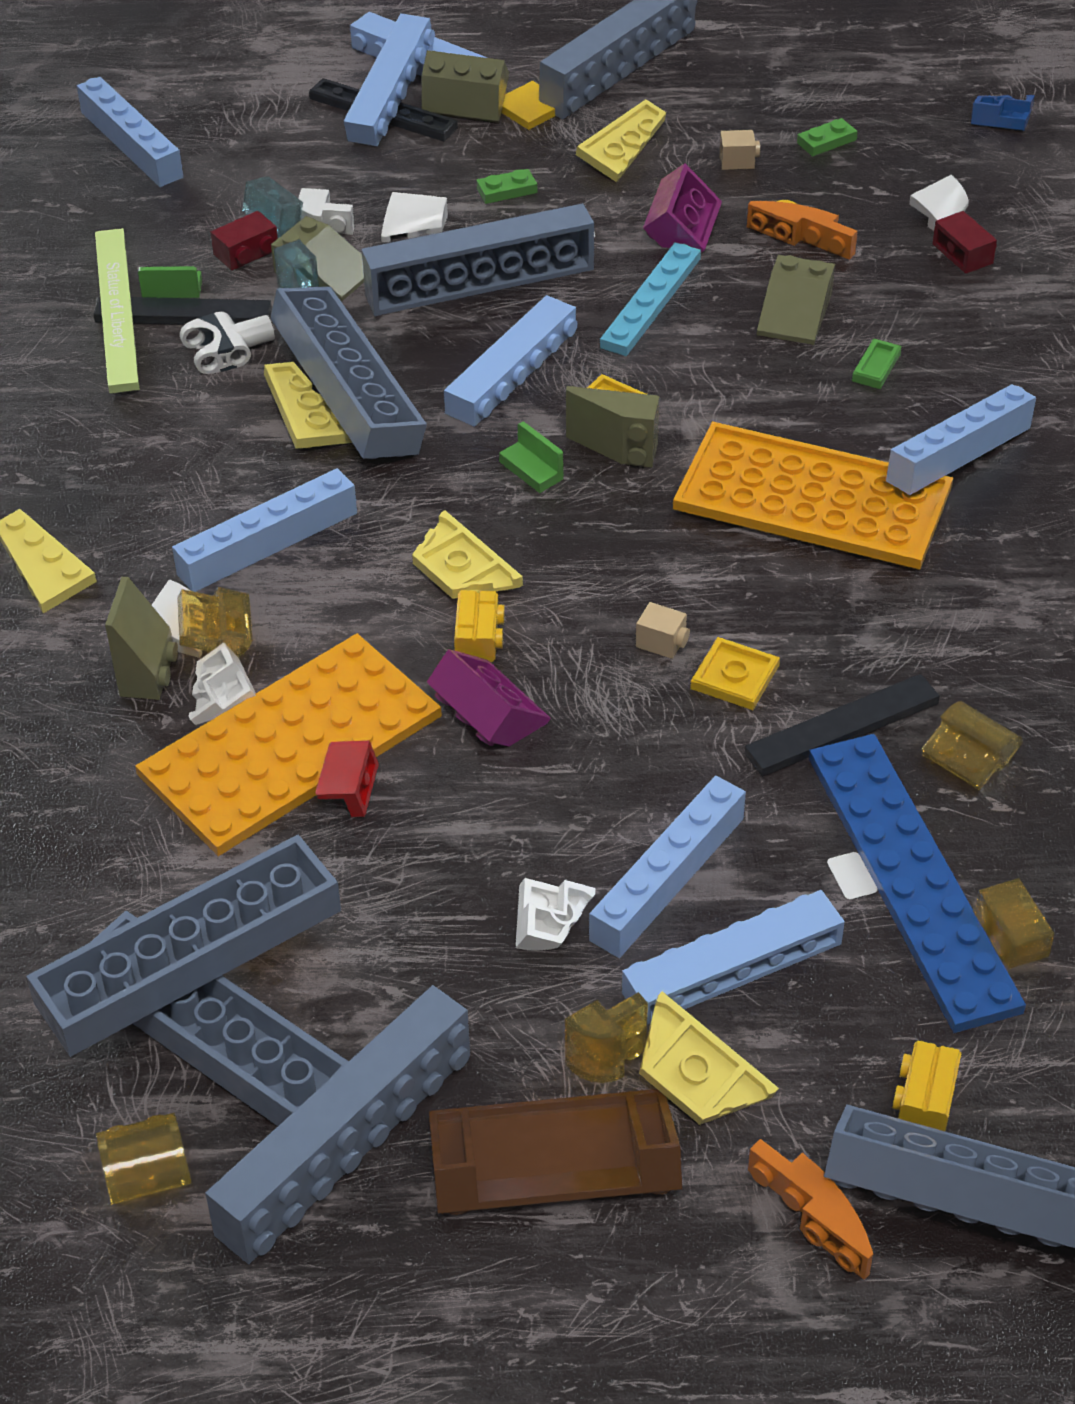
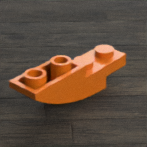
M751 201L748 204V228L793 246L799 241H803L849 260L855 255L858 231L839 224V215L809 206L786 202Z
M762 1139L758 1140L750 1148L748 1171L754 1180L764 1187H770L779 1194L789 1208L802 1212L800 1230L810 1243L817 1247H823L835 1257L843 1269L848 1272H855L865 1280L870 1275L873 1251L859 1216L846 1196L832 1179L824 1177L825 1172L804 1153H801L793 1162H790Z

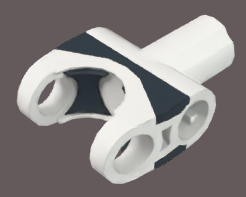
M216 312L192 320L181 328L179 335L184 346L200 349L194 356V364L198 371L204 374H214L241 367L251 357L249 347L275 339L272 323L267 315L234 324L231 317L225 312ZM191 331H199L195 338L186 339ZM209 356L215 357L210 364L201 365L204 358Z

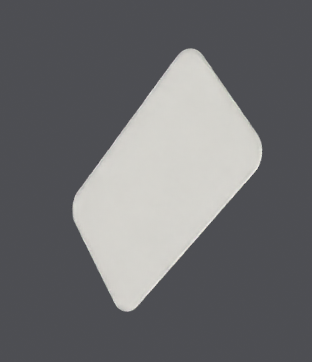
M852 852L828 859L827 863L847 899H854L877 892V886L858 853Z

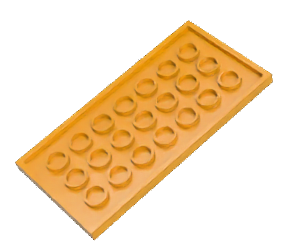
M712 421L673 499V510L921 569L951 491L953 477L944 476L909 495L886 481L889 462Z
M356 633L256 693V696L247 698L135 765L137 775L219 857L316 796V788L328 746L331 742L370 740L374 753L378 757L440 718L442 710L439 704Z

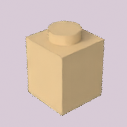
M753 130L721 131L719 154L722 170L755 168V158L760 157V141H755Z
M649 602L636 623V647L673 659L679 647L684 648L689 638L690 629L686 628L687 614Z

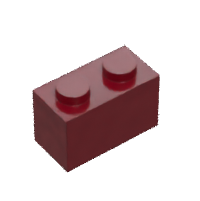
M255 211L210 231L213 255L231 271L272 253L271 244L278 239L277 226L259 211Z
M960 211L935 221L932 244L967 274L994 263L997 240L966 212Z

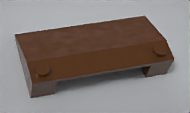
M658 1089L429 1111L438 1214L450 1213L458 1215L469 1210L640 1193L666 1194L671 1190L682 1189L680 1143L667 1098Z

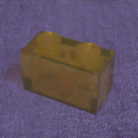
M1019 878L979 890L973 913L989 936L998 956L1002 957L1008 969L1049 957L1054 932Z

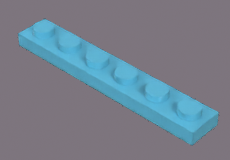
M675 242L600 338V348L627 356L699 262L701 250Z

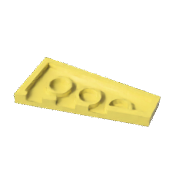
M645 99L578 145L576 155L615 182H618L663 124L666 112Z
M294 362L264 365V376L296 449L352 443L321 394L316 393L312 389L313 383Z
M21 509L0 520V541L10 558L14 560L18 572L24 577L28 589L38 601L42 613L49 611L97 582L95 572Z

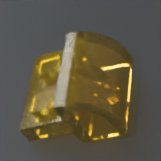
M217 587L212 596L181 589L177 597L179 644L181 646L205 650L208 654L222 643H225L237 657L248 650L253 641L248 593Z
M958 701L941 715V725L921 750L924 756L981 790L998 767L1001 769L1005 767L1022 745L1023 740L1019 735L968 704Z
M637 992L608 1010L596 1000L565 1018V1064L574 1074L591 1082L607 1083L623 1078L624 1061L636 1058L645 1049L648 1002Z
M175 1113L154 1115L144 1121L125 1126L117 1125L106 1131L96 1133L98 1149L112 1205L192 1183Z

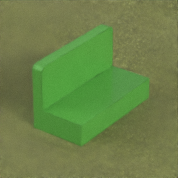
M194 266L140 267L138 270L142 297L200 298L202 274Z
M524 421L519 423L518 442L499 452V462L537 492L541 493L563 480V451Z

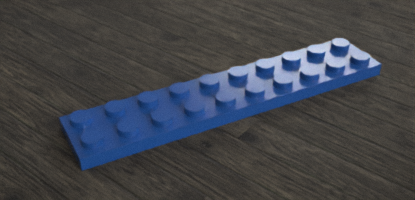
M870 734L811 749L809 751V761L877 886L885 905L953 1033L1024 1014L1026 1007L1024 1000L876 735Z

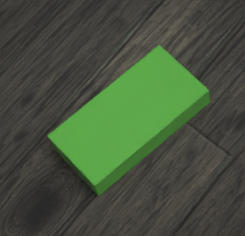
M873 339L854 370L852 381L881 389L901 355L902 346Z

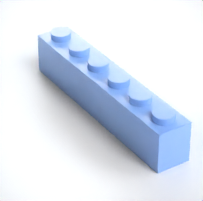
M372 12L366 13L350 25L352 48L377 58L396 22ZM434 37L432 46H429L427 49L437 52L484 57ZM424 62L420 63L416 74L422 76Z
M400 13L344 119L348 141L378 146L382 137L387 134L391 119L396 116L401 100L406 97L410 82L414 81L420 63L422 64L425 60L428 47L432 46L435 33L431 29L430 18Z
M101 77L90 78L86 82L77 85L81 113L159 187L183 178L180 150Z
M546 295L444 390L445 414L474 427L482 419L488 417L492 410L501 401L506 400L509 394L518 385H521L526 377L535 369L539 368L548 356L556 352L568 337L574 335L577 329L576 307Z
M1011 384L892 448L886 481L911 495L1030 429L1036 397L1026 392L1022 387Z
M336 468L172 546L178 577L194 593L357 514L355 485Z
M715 775L589 913V941L620 958L744 818L746 791Z
M822 890L809 895H801L790 903L777 908H769L758 916L745 921H737L726 929L711 935H702L694 942L679 948L668 949L662 955L647 961L632 964L622 972V994L642 1026H646L651 1023L655 1001L662 991L683 1009H687L841 945L845 921Z

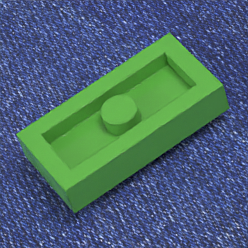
M840 118L799 133L797 144L813 157L856 141L857 130Z
M529 169L515 170L501 175H490L476 180L477 190L485 204L537 193V182Z

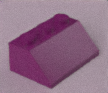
M684 163L661 179L643 229L651 239L655 240L663 248H671L676 242L700 249L702 253L707 246L722 201Z
M448 649L427 680V683L436 691L435 697L442 703L452 706L457 711L455 716L463 723L473 726L478 731L476 736L490 746H493L495 743L511 746L548 724L551 719L486 659Z

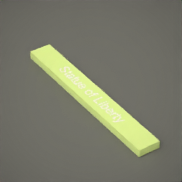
M124 229L96 231L95 239L109 393L140 390Z

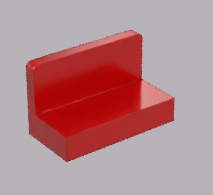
M370 740L331 742L328 746L315 792L318 799L344 798L351 817H365L379 765Z

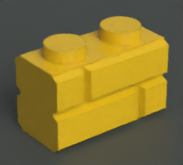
M461 590L458 593L454 636L455 651L486 659L490 662L495 660L496 648H503V628H498V625H504L505 605H498V593L496 591H480L477 593L476 591Z
M917 1041L914 1043L912 1055L904 1053L899 1077L907 1078L905 1087L897 1085L892 1109L900 1110L898 1119L946 1131L961 1058L960 1050L945 1046L937 1047L936 1044Z

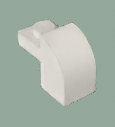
M301 189L298 198L300 221L305 216L328 224L338 234L353 235V205L330 203L329 190Z

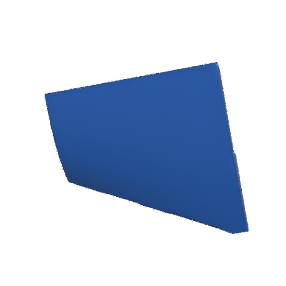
M1010 95L977 96L973 103L971 124L1025 130L1032 111L1035 95H1026V100L1014 99Z

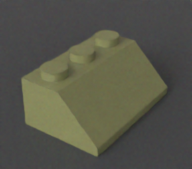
M427 50L422 71V109L443 116L499 123L509 78V71L505 60Z

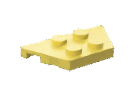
M447 511L441 512L439 523L435 529H429L425 535L424 542L419 544L412 554L413 564L452 599L458 598V593L461 590L479 593L480 591H502L523 586V576Z
M663 991L658 995L639 1074L699 1125L765 1101L775 1095L779 1089L775 1084Z

